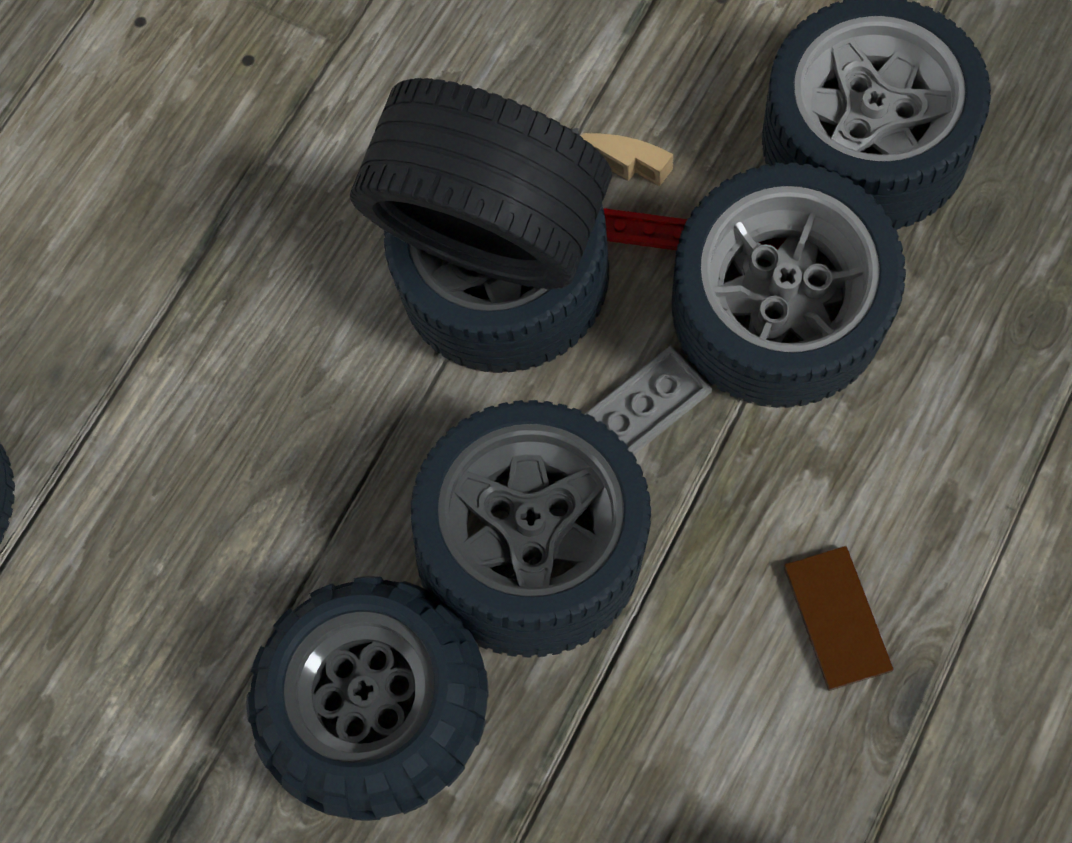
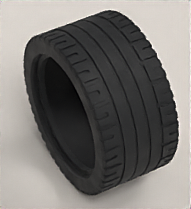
M415 78L403 80L392 88L350 191V199L354 207L363 216L384 231L444 261L509 283L512 282L518 285L541 289H561L573 282L612 179V172L604 156L592 144L583 140V137L579 134L573 133L570 128L560 125V122L546 117L547 115L539 111H534L524 104L520 105L512 99H505L492 92L491 94L487 90L475 89L470 85H460L457 82H446L440 79Z

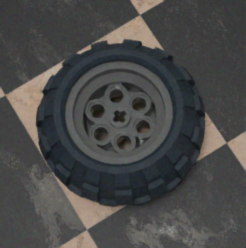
M367 576L354 578V582L337 586L332 583L309 593L311 598L293 611L289 608L273 625L275 631L268 639L265 647L260 646L251 668L253 673L251 690L247 694L246 702L247 719L251 723L255 739V749L265 768L271 772L274 778L282 785V788L302 803L327 815L358 821L380 820L383 817L399 813L406 814L427 804L429 799L446 786L449 787L464 771L465 764L475 747L479 745L486 724L485 716L487 698L489 696L487 673L481 653L470 631L462 627V621L444 604L438 605L428 590L407 581L396 582L383 580L382 577ZM376 657H387V663L381 670L371 669L372 661ZM353 664V672L347 678L338 677V672L344 666ZM402 680L409 682V689L405 694H393V688L397 682ZM364 686H368L373 692H370L368 700L364 701L358 694L363 693ZM340 696L342 698L340 707L335 711H327L328 700L331 697ZM389 713L397 714L398 721L394 727L390 729L382 727V720L385 715ZM355 721H363L364 729L362 733L356 737H350L348 733L350 725Z

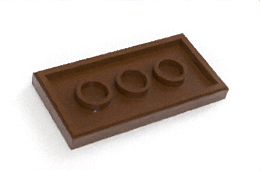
M847 546L784 564L786 576L828 691L887 674L894 670Z

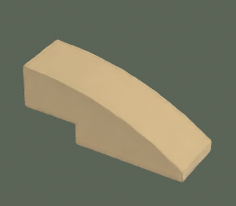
M583 133L581 135L583 140L592 144L604 156L612 172L628 181L634 173H637L654 184L661 186L673 170V154L658 146L620 135Z

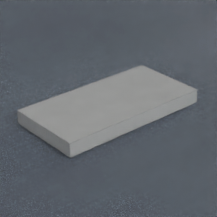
M670 345L588 410L585 415L589 414L595 417L597 422L601 421L607 425V429L613 430L619 436L618 439L620 441L623 440L629 447V452L635 455L712 393V388Z

